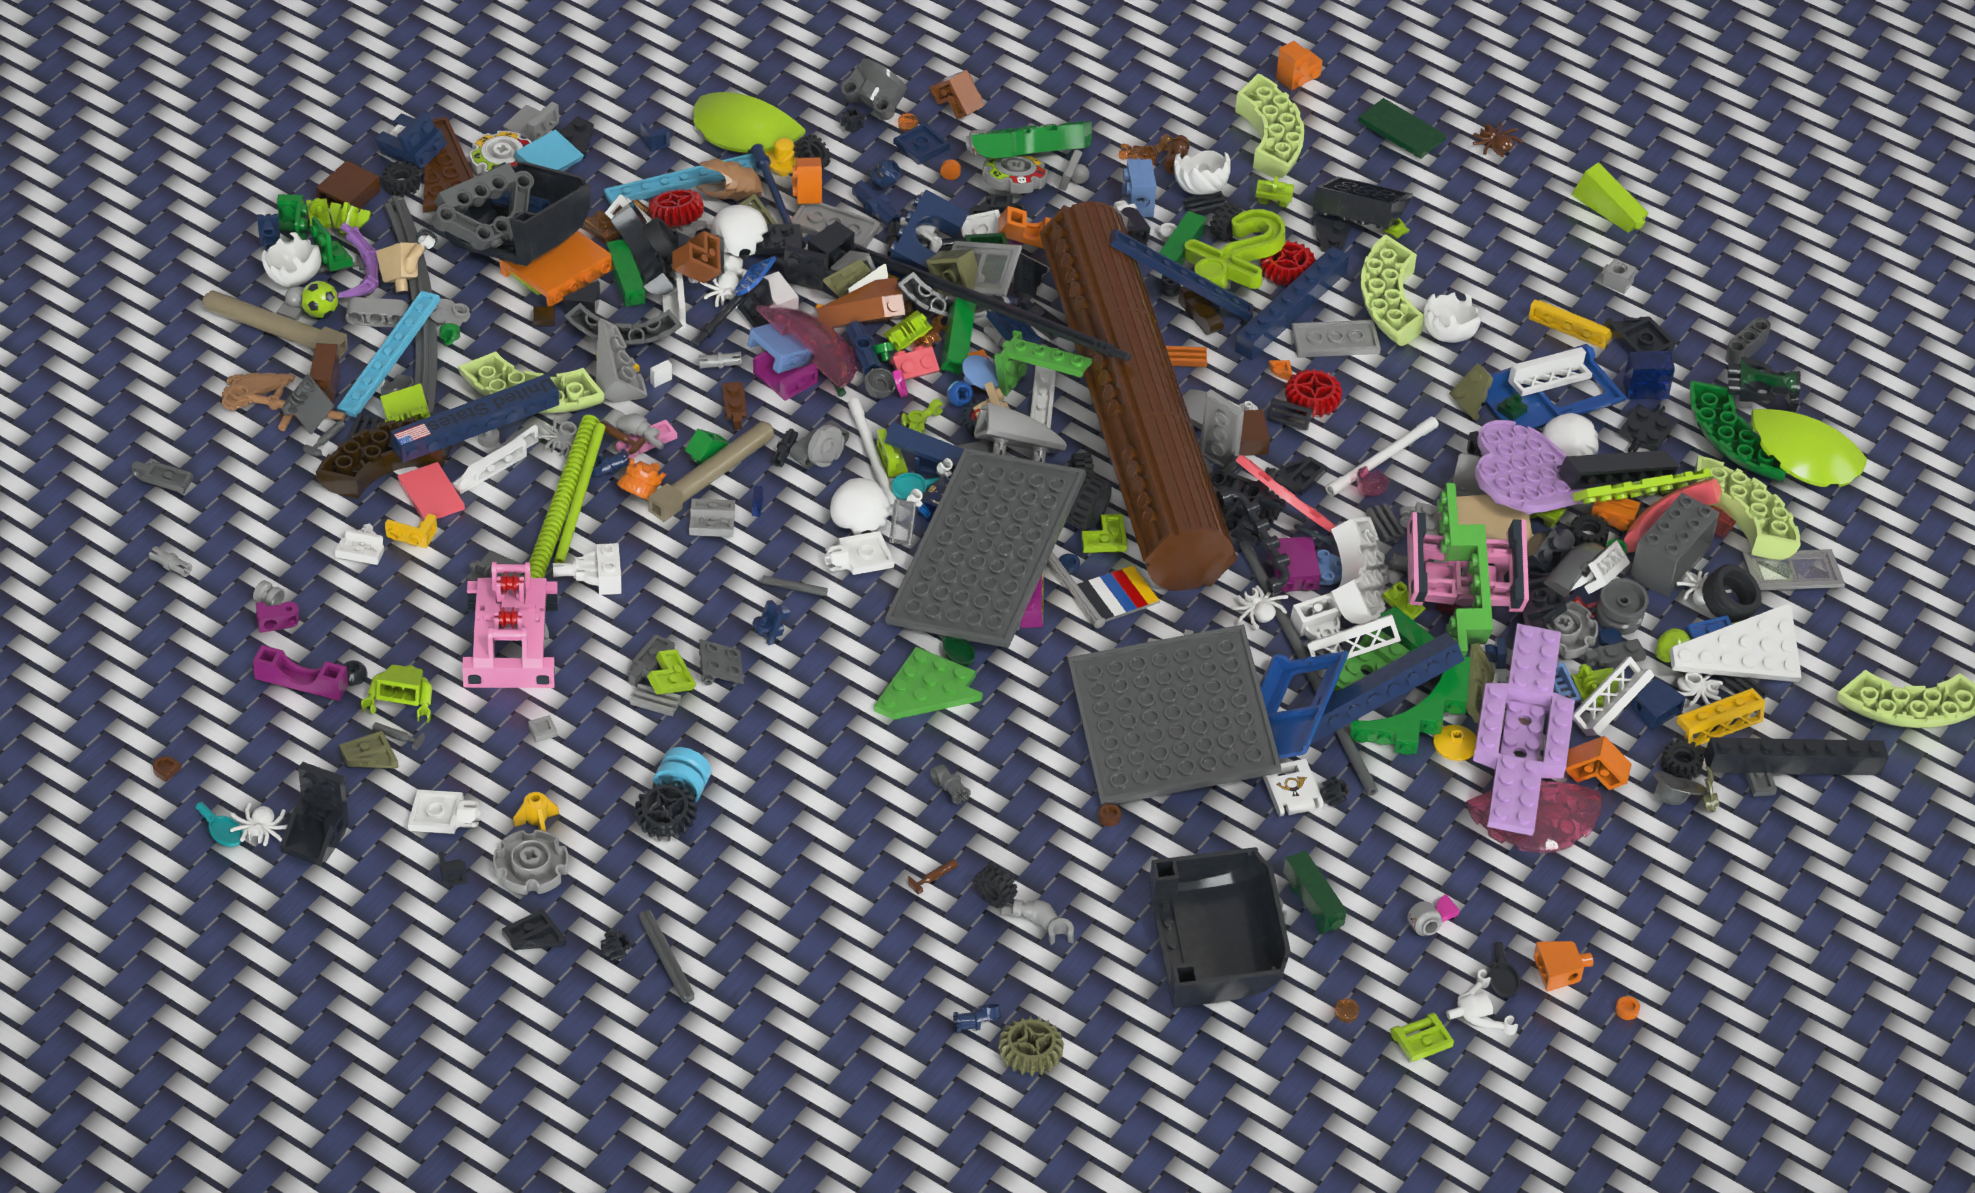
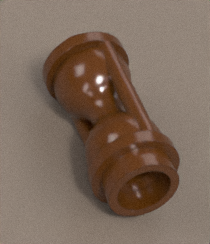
M1177 135L1170 141L1164 163V169L1169 174L1174 175L1175 156L1180 153V157L1183 159L1182 157L1188 154L1190 143L1187 137Z

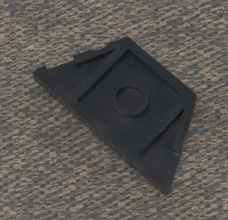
M768 223V232L762 235L763 241L756 244L754 255H784L787 245L803 249L801 225ZM742 249L739 255H749L751 250Z
M1650 316L1639 318L1624 317V321H1613L1612 318H1608L1604 324L1654 376L1658 375L1676 345V342Z
M1529 572V600L1522 612L1525 625L1543 628L1567 611L1564 597L1543 583L1550 573Z

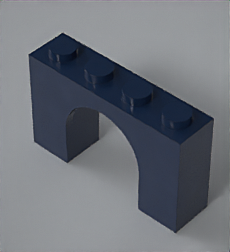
M925 189L922 196L917 195L913 206L916 208L914 211H909L905 218V221L908 223L906 226H901L897 234L900 239L898 242L894 240L889 252L892 253L890 258L930 273L926 260L937 253L927 249L919 242L916 236V228L922 225H931L956 237L969 212Z

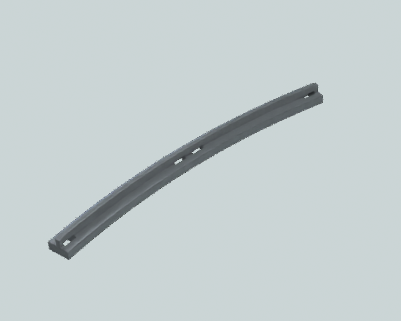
M396 195L392 196V202L384 203L397 243L420 244L416 227L405 200H398ZM424 253L418 261V276L408 280L412 303L421 291L432 293ZM428 317L415 335L416 368L414 385L422 384L430 416H433L437 389L436 322Z

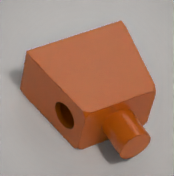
M1572 941L1536 942L1533 957L1547 992L1580 982L1584 968L1593 966L1592 954L1590 952L1579 954L1576 944Z

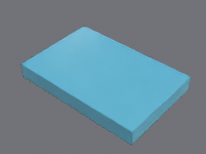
M557 130L520 148L514 154V157L519 162H528L563 171L578 163L584 156Z

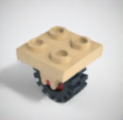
M992 381L984 384L989 398H982V401L976 399L974 404L970 402V407L966 406L964 408L965 412H962V422L972 437L974 436L982 404L986 405L988 402L1009 408L1007 401L1002 402L1004 396L1001 389H996Z

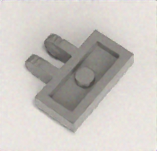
M1417 502L1415 507H1401L1400 516L1402 517L1400 518V524L1402 527H1407L1412 512L1426 513V534L1438 535L1437 506Z

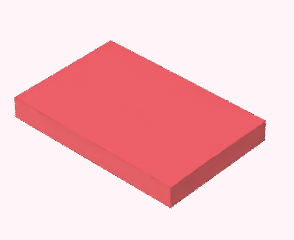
M438 462L398 475V482L423 521L428 513L436 515V518L439 519L465 510L463 501Z

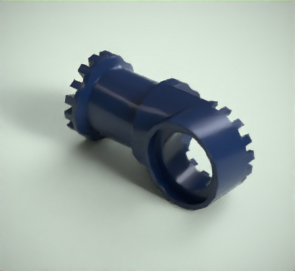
M621 449L620 453L611 457L597 456L591 477H599L598 475L601 477L608 472L614 474L616 470L628 466L629 454L626 449Z
M999 1004L979 1006V1009H974L973 1012L959 1014L958 1012H953V1021H956L954 1023L956 1033L967 1029L978 1031L981 1028L980 1021H994V1018L996 1020L1001 1019Z

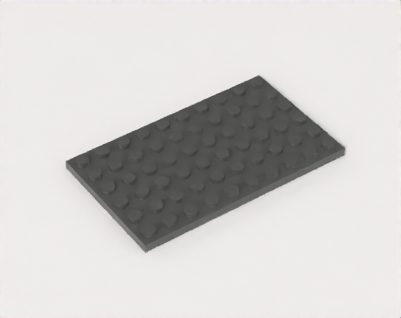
M965 448L885 617L886 624L1009 648L1086 477L1085 470Z

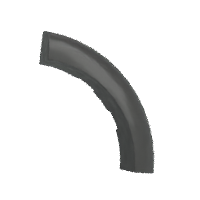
M914 272L907 274L896 283L899 289L914 303L930 312L948 317L949 308L955 299L959 298L934 291ZM987 295L1002 302L1010 303L1007 296ZM976 304L974 318L987 315L992 310Z
M581 303L564 315L581 332L598 340V321L601 318L590 312ZM669 309L663 314L641 324L612 323L618 327L627 346L643 345L658 341L683 327Z
M1585 542L1575 546L1558 563L1543 583L1563 597H1566L1581 578L1582 570L1586 572L1590 569L1588 564L1606 548L1595 542Z

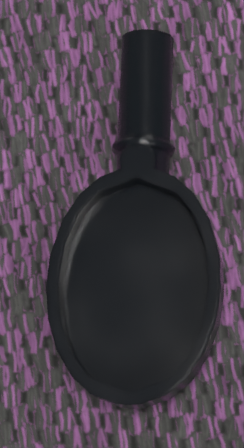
M1496 942L1494 943L1496 964L1490 972V983L1493 990L1499 996L1511 998L1519 991L1520 976L1517 970L1507 963L1503 943Z

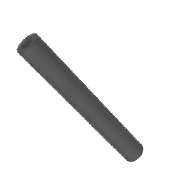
M765 575L762 577V584L825 597L828 593V588Z

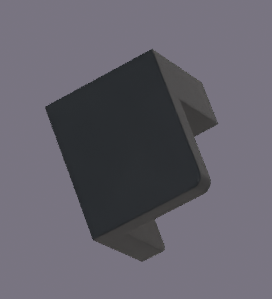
M443 851L438 852V864L444 887L467 883L465 861L458 859L445 862Z

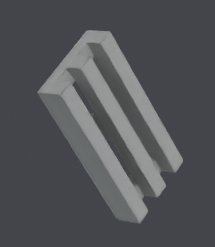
M638 683L637 690L634 691V696L630 699V705L673 717L681 701V695L674 693L657 695L653 687Z

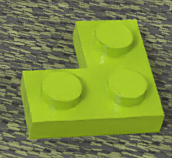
M1101 514L1102 530L1082 531L1081 533L1083 553L1127 551L1123 514Z
M678 650L659 651L655 657L662 670L651 671L647 676L656 694L693 690L696 683Z

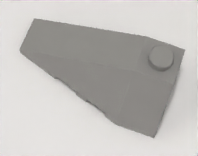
M601 318L598 321L596 383L604 393V399L619 403L646 398L648 395L644 379L641 374L636 373L633 367L636 363L626 353L625 348L627 345L618 327Z

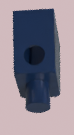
M1655 679L1641 689L1633 698L1631 706L1646 726L1653 731L1682 713L1686 697L1661 680Z

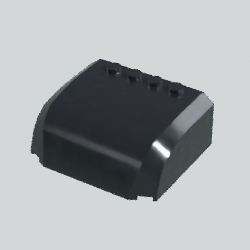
M503 162V163L497 165L496 167L492 168L491 170H493V169H495V168H498V167H500V166H502V165H505L506 162ZM517 162V166H511L515 173L527 171L533 176L534 184L530 189V195L547 199L551 205L536 214L523 211L511 218L510 224L514 240L510 241L508 239L497 248L490 247L485 250H477L473 248L471 243L447 231H444L445 236L455 247L469 250L473 253H480L488 257L498 258L502 261H509L517 265L528 266L555 250L582 227L588 215L591 194L590 184H586L583 176L528 162ZM489 198L480 207L470 206L464 215L482 224L490 225L499 216L508 217L509 209L494 205L491 201L492 199Z
M1257 847L1152 860L1149 878L1150 898L1173 1008L1218 1003L1255 996L1267 991L1283 976L1291 951L1273 866L1261 856Z

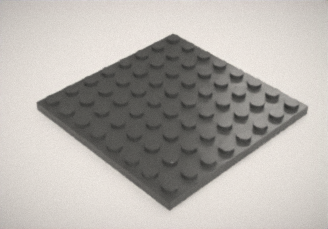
M1244 624L1068 657V664L1101 806L1282 773Z

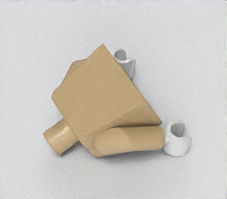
M430 235L420 236L418 239L420 244L398 243L376 251L379 263L378 269L385 283H395L396 293L408 292L407 280L418 276L420 256L425 251V248L430 249L435 244V239Z

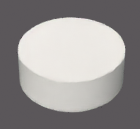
M1172 223L1162 224L1158 231L1159 238L1167 242L1177 226Z

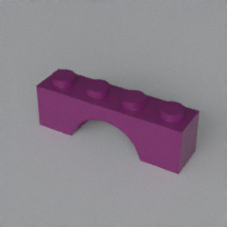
M261 645L253 660L254 675L257 680L338 701L341 700L348 687L346 666L325 661L323 666L319 668H304L292 662L283 650Z

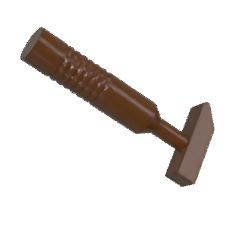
M603 421L600 422L605 425L606 433L624 443L628 442L633 445L629 449L630 455L636 453L645 443V439L642 437L635 442L630 439L629 435Z
M955 859L948 861L926 874L924 879L918 882L908 876L909 887L919 895L923 892L921 885L931 883L957 868V861Z

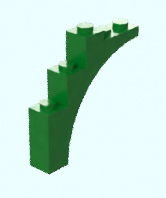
M1463 656L1465 661L1444 671L1439 683L1430 695L1413 708L1389 718L1370 721L1355 720L1351 722L1350 736L1352 740L1360 743L1395 745L1394 752L1417 755L1419 732L1441 734L1444 712L1451 714L1466 713L1470 657Z

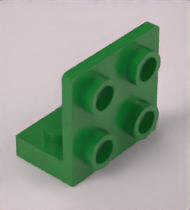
M278 194L277 205L280 230L295 231L302 240H307V233L305 231L309 230V219H305V216H307V204L303 202V195Z
M316 217L311 218L310 233L314 241L312 245L319 246L321 264L325 265L330 272L353 266V258L338 241H331V235Z

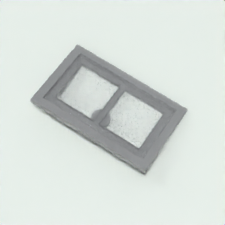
M954 241L951 250L973 249L978 272L973 290L985 295L1006 296L1022 246Z
M1832 549L1797 550L1794 555L1782 560L1751 555V552H1742L1747 571L1755 578L1760 590L1845 587V582Z

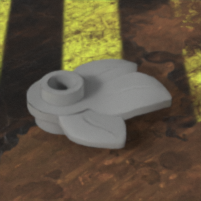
M701 220L692 221L691 224H685L684 226L670 227V230L676 233L680 232L692 238L697 231L707 227V222Z
M440 298L441 301L437 305L438 309L429 316L437 323H453L460 327L463 322L469 320L470 312L469 308L464 304H455L452 300Z

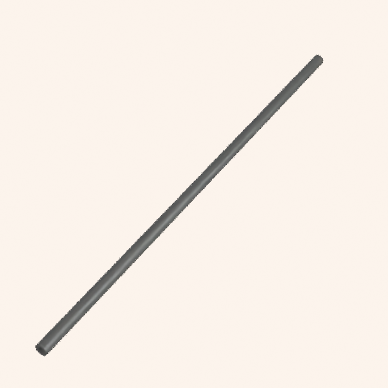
M1204 458L1208 473L1210 474L1213 469L1208 459ZM1220 505L1224 516L1232 509L1231 505L1221 507ZM1246 541L1239 542L1250 567L1266 595L1268 593L1266 586L1268 576L1251 543ZM1275 594V595H1270L1269 598H1270V597H1275V596H1278V595H1277V594ZM1280 599L1274 601V602H1276V603L1282 605ZM1274 606L1276 610L1275 615L1297 658L1309 657L1288 614H1284L1281 609ZM1306 672L1315 693H1317L1322 681L1318 672ZM1345 726L1335 732L1369 796L1375 795L1378 789Z

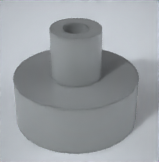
M498 429L478 435L479 444L486 448L494 447L500 441Z

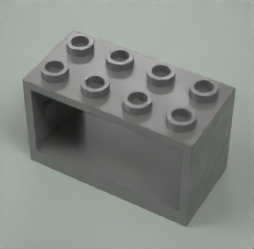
M1681 493L1638 541L1630 578L1668 598L1678 586L1676 583L1682 582L1686 577L1685 573H1690L1711 549L1720 512Z

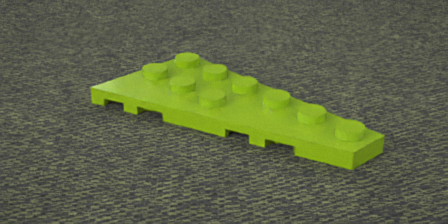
M1706 468L1694 473L1689 471L1676 475L1671 474L1642 479L1633 483L1630 481L1613 486L1606 485L1588 488L1572 493L1574 502L1583 501L1584 504L1597 502L1596 499H1599L1600 503L1612 500V497L1615 498V501L1628 498V495L1633 499L1642 497L1644 493L1646 497L1658 495L1660 491L1661 495L1673 492L1674 488L1677 490L1687 486L1689 483L1711 477L1710 468Z

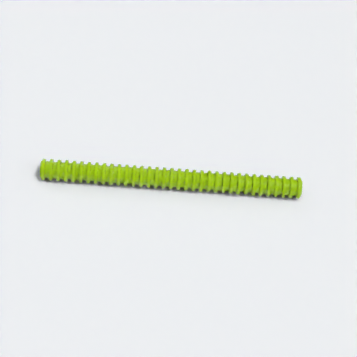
M593 415L583 416L542 529L529 560L531 578L545 577L550 559L567 517L566 515L572 503L595 424L600 423L599 419Z

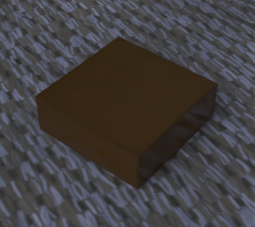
M554 306L533 307L534 326H555Z

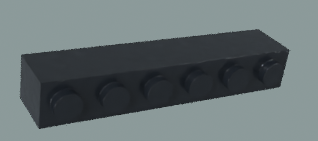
M1666 450L1566 456L1558 474L1571 490L1587 489L1606 485L1613 486L1630 481L1633 483L1642 479L1671 474L1675 475L1679 465Z

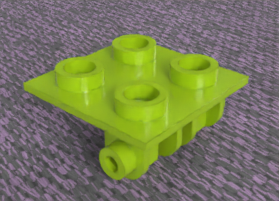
M917 310L886 331L884 336L899 352L909 347L919 337L925 336L932 329V326L927 322L923 313L920 314Z
M421 383L380 396L387 419L385 422L395 420L397 423L415 417V420L430 417Z
M1582 664L1579 667L1578 674L1571 675L1583 702L1614 671L1613 667L1592 671L1590 666ZM1618 681L1610 683V693L1615 694L1618 691ZM1599 695L1596 698V707L1604 706V696Z

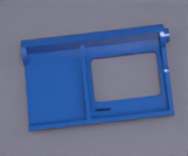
M1583 344L1568 350L1582 347L1586 351L1583 364L1592 372V378L1605 393L1563 407H1556L1543 391L1521 396V402L1528 406L1527 413L1514 420V422H1516L1515 425H1521L1525 428L1529 426L1537 430L1545 427L1550 420L1567 413L1583 415L1624 402L1627 397L1594 361V349L1588 344ZM1511 367L1490 374L1494 379L1487 391L1485 404L1499 420L1511 421L1497 411L1498 404L1507 397L1513 396V393L1520 395L1508 382ZM1578 369V370H1574V371H1571V372L1578 373V372H1581V371ZM1555 375L1556 377H1559V378L1565 377V376H1561V375ZM1542 379L1536 380V381H1540V382H1543V383L1549 382V381L1542 380ZM1521 384L1523 388L1530 387V385Z
M1347 650L1314 657L1309 656L1292 661L1282 654H1276L1270 659L1260 682V687L1279 759L1307 753L1348 658ZM1327 669L1311 706L1277 712L1294 675Z

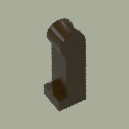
M1185 286L1180 287L1178 303L1206 335H1210L1223 330L1224 324L1221 316L1216 313L1205 297Z

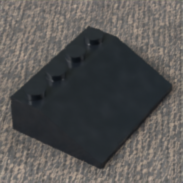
M1338 176L1316 187L1313 210L1318 211L1322 216L1335 215L1340 220L1349 221L1353 219L1357 220V223L1361 225H1369L1370 223L1376 225V228L1388 229L1396 224L1398 218H1400L1412 199L1413 193Z

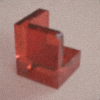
M1711 505V508L1720 512L1715 534L1723 539L1736 521L1722 509Z

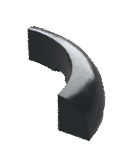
M631 201L617 212L611 221L624 238L636 259L642 274L643 287L655 295H666L676 289V280L670 276V272L673 269L668 257L663 258L649 243L643 231V226L647 223V220L634 202Z

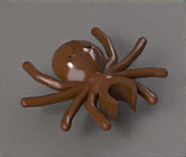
M1501 122L1498 123V131L1487 123L1485 130L1480 129V135L1477 133L1473 134L1476 138L1483 141L1473 142L1472 144L1482 145L1487 143L1483 155L1487 154V150L1491 145V148L1497 155L1504 157L1503 153L1513 148V140L1523 143V140L1508 134L1517 132L1518 129L1513 128L1501 133Z

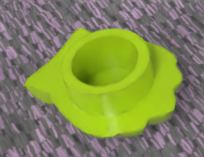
M1398 218L1395 225L1388 229H1382L1386 234L1394 236V239H1398L1410 231L1400 218Z

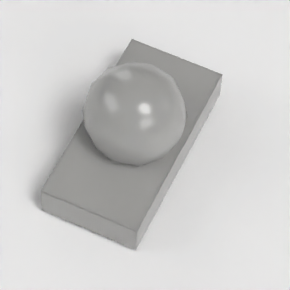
M1077 149L1074 151L1059 184V189L1066 191L1071 179L1077 184L1085 183L1089 179L1088 168L1085 165L1078 164L1082 155L1081 151Z
M300 286L290 288L286 292L284 303L276 313L298 321L305 312L301 305V293L304 288Z

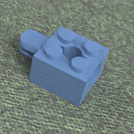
M1128 158L1127 168L1123 169L1125 184H1122V196H1126L1124 200L1128 205H1136L1142 217H1154L1157 186L1152 160H1141L1140 158L1133 160V158Z

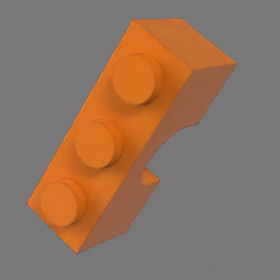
M1008 206L998 218L997 233L1005 232V236L1008 239L1044 249L1039 232L1051 218L1045 217L1039 223H1029L1026 221L1027 211Z

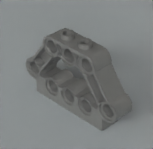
M507 163L441 191L434 201L438 209L432 218V224L439 231H447L471 243L473 248L477 250H485L490 247L497 248L508 239L513 241L510 219L523 211H528L530 189L534 184L533 176L527 171L515 173L510 163ZM510 190L511 198L508 217L499 216L494 219L492 224L488 225L464 215L470 206L480 207L484 205L487 199H499L505 191Z

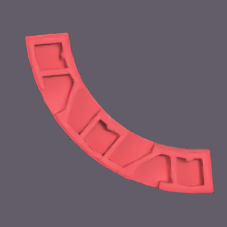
M1243 455L1238 456L1235 461L1300 512L1332 533L1331 529L1335 528L1336 525L1324 515L1299 500L1296 495L1278 484L1251 460Z

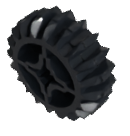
M662 780L660 786L653 782V789L645 787V794H639V801L635 803L636 810L634 814L637 818V825L641 826L642 832H648L650 838L656 835L659 841L663 837L670 841L671 836L675 835L679 839V833L687 834V827L693 828L692 820L697 818L696 812L698 808L697 804H695V797L691 795L688 788L684 789L681 783L675 787L673 780L669 785H666V782ZM663 806L669 811L670 816H668L666 811L664 812Z

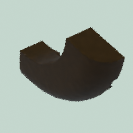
M415 417L397 423L395 420L380 423L377 428L371 430L366 428L352 435L353 438L345 443L341 442L338 445V449L331 455L328 454L316 470V476L319 483L328 491L359 499L371 483L390 472L408 467L427 466L436 462L443 468L453 445L403 463L392 448L391 431L419 420H415Z

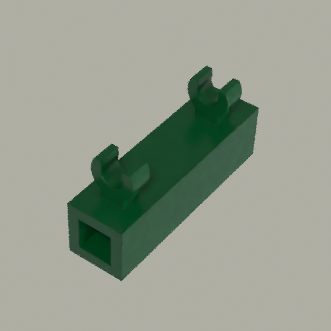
M1307 851L1285 857L1283 873L1290 882L1289 888L1294 895H1299L1317 922L1316 928L1322 935L1330 930H1337L1343 926L1347 910Z

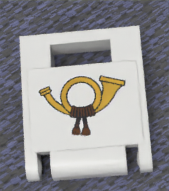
M1306 759L1281 764L1282 773L1295 771V773L1282 776L1277 774L1263 776L1279 817L1285 814L1283 806H1286L1288 815L1314 810L1315 804L1317 808H1323V799Z

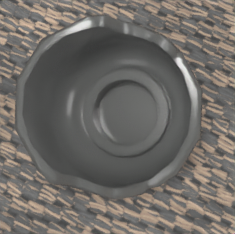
M872 368L865 376V390L876 399L887 398L896 389L894 376L889 370Z
M400 374L396 375L392 382L386 379L383 387H381V394L383 396L414 386V380L407 375Z

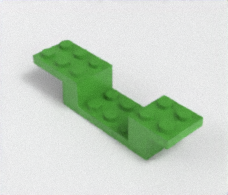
M1446 483L1444 490L1440 492V499H1437V512H1441L1438 529L1439 533L1443 535V540L1440 541V553L1444 554V561H1468V573L1472 574L1469 591L1470 595L1474 596L1471 608L1456 609L1453 616H1450L1449 624L1446 625V632L1458 642L1462 655L1466 656L1468 644H1486L1493 631L1485 524L1458 525L1455 483Z

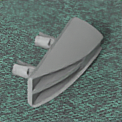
M988 402L986 405L982 404L974 436L977 439L994 442L992 453L1005 455L1006 445L1031 449L1033 450L1032 460L1045 462L1046 453L1057 454L1065 451L1067 447L1066 442L1054 431L1037 420L1000 405Z

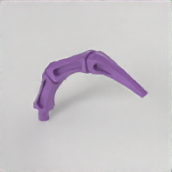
M344 222L340 229L347 234L346 240L358 249L361 260L366 267V275L358 286L339 292L337 296L338 298L372 294L379 284L377 250L365 240L358 227L352 228Z

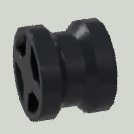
M1162 274L1161 293L1168 297L1177 296L1181 285Z

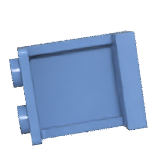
M784 320L752 328L747 343L750 348L761 346L775 358L773 370L777 373L809 365L814 351V346Z

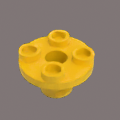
M780 138L773 143L775 150L765 152V154L771 160L770 170L777 173L780 177H786L789 173H792V166H796V158L798 157L794 156L796 152L793 151L795 147L793 141L789 138Z

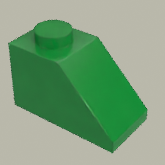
M697 428L685 451L691 455V460L702 464V462L709 459L731 442L719 434Z

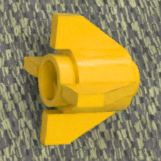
M529 793L513 817V824L517 827L526 824V821H528L530 825L538 826L539 830L546 831L545 821L547 817L558 815L559 807L543 793Z

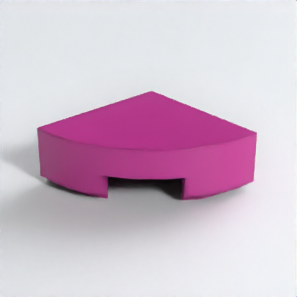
M900 370L893 371L900 397L908 396L902 372Z
M1447 894L1443 895L1437 902L1436 909L1441 914L1442 923L1459 915L1460 910Z

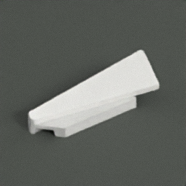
M534 424L520 429L486 457L470 465L464 474L451 483L455 490L462 494L527 456L526 449L538 442V426Z

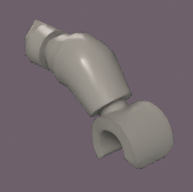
M613 409L601 420L622 432L632 433L635 436H645L646 441L660 450L664 447L665 443L657 439L661 431L655 427L651 428V424L647 422V419L639 414L625 415L623 412Z
M1015 899L1014 906L1005 905L1002 908L1001 915L1015 917L1025 915L1026 918H1030L1033 922L1041 925L1048 931L1050 945L1055 943V936L1057 934L1067 935L1068 942L1074 943V926L1072 922L1065 918H1059L1052 906L1045 901L1035 899L1034 902L1028 901L1026 904L1024 900Z

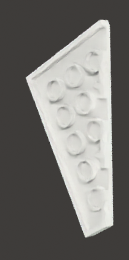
M1791 604L1780 606L1676 645L1670 650L1672 671L1799 682L1802 678Z

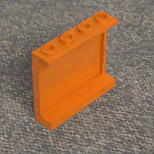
M576 231L555 250L528 266L517 265L499 259L500 272L503 276L508 277L512 272L544 295L547 306H554L562 301L564 296L585 287L613 270L611 253L579 231Z

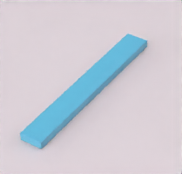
M752 153L722 160L725 162H739L741 166L753 168L755 172L761 171L756 168ZM696 166L604 189V195L611 206L620 194L635 202L661 195L662 192L665 193L669 190L688 189L702 184L725 180L726 178L720 172L707 169L704 166Z
M421 291L340 402L337 407L338 412H343L347 416L357 417L358 413L365 407L441 301L439 295Z

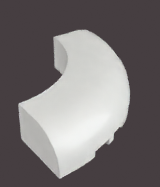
M1351 518L1331 529L1338 546L1342 564L1340 586L1331 592L1344 618L1351 623L1363 624L1377 619L1381 616L1380 613L1385 611L1386 607L1384 605L1386 601L1381 596L1387 591L1385 584L1389 583L1387 569H1383L1385 557L1384 553L1378 550L1376 543L1380 542L1371 518Z

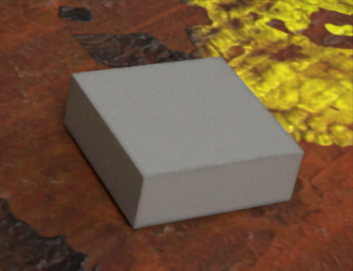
M550 715L528 721V727L535 742L558 736L557 729Z

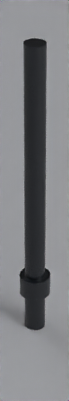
M749 292L740 296L735 295L710 323H706L702 327L701 333L692 341L693 345L699 347L707 338H710L716 332L715 329Z

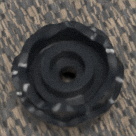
M350 660L342 665L347 667L348 686L362 684L368 676L365 665L359 661Z

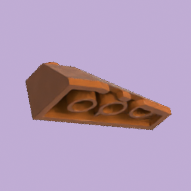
M896 277L874 280L817 308L820 330L845 327L854 321L867 324L902 319L905 316L902 292L896 285Z

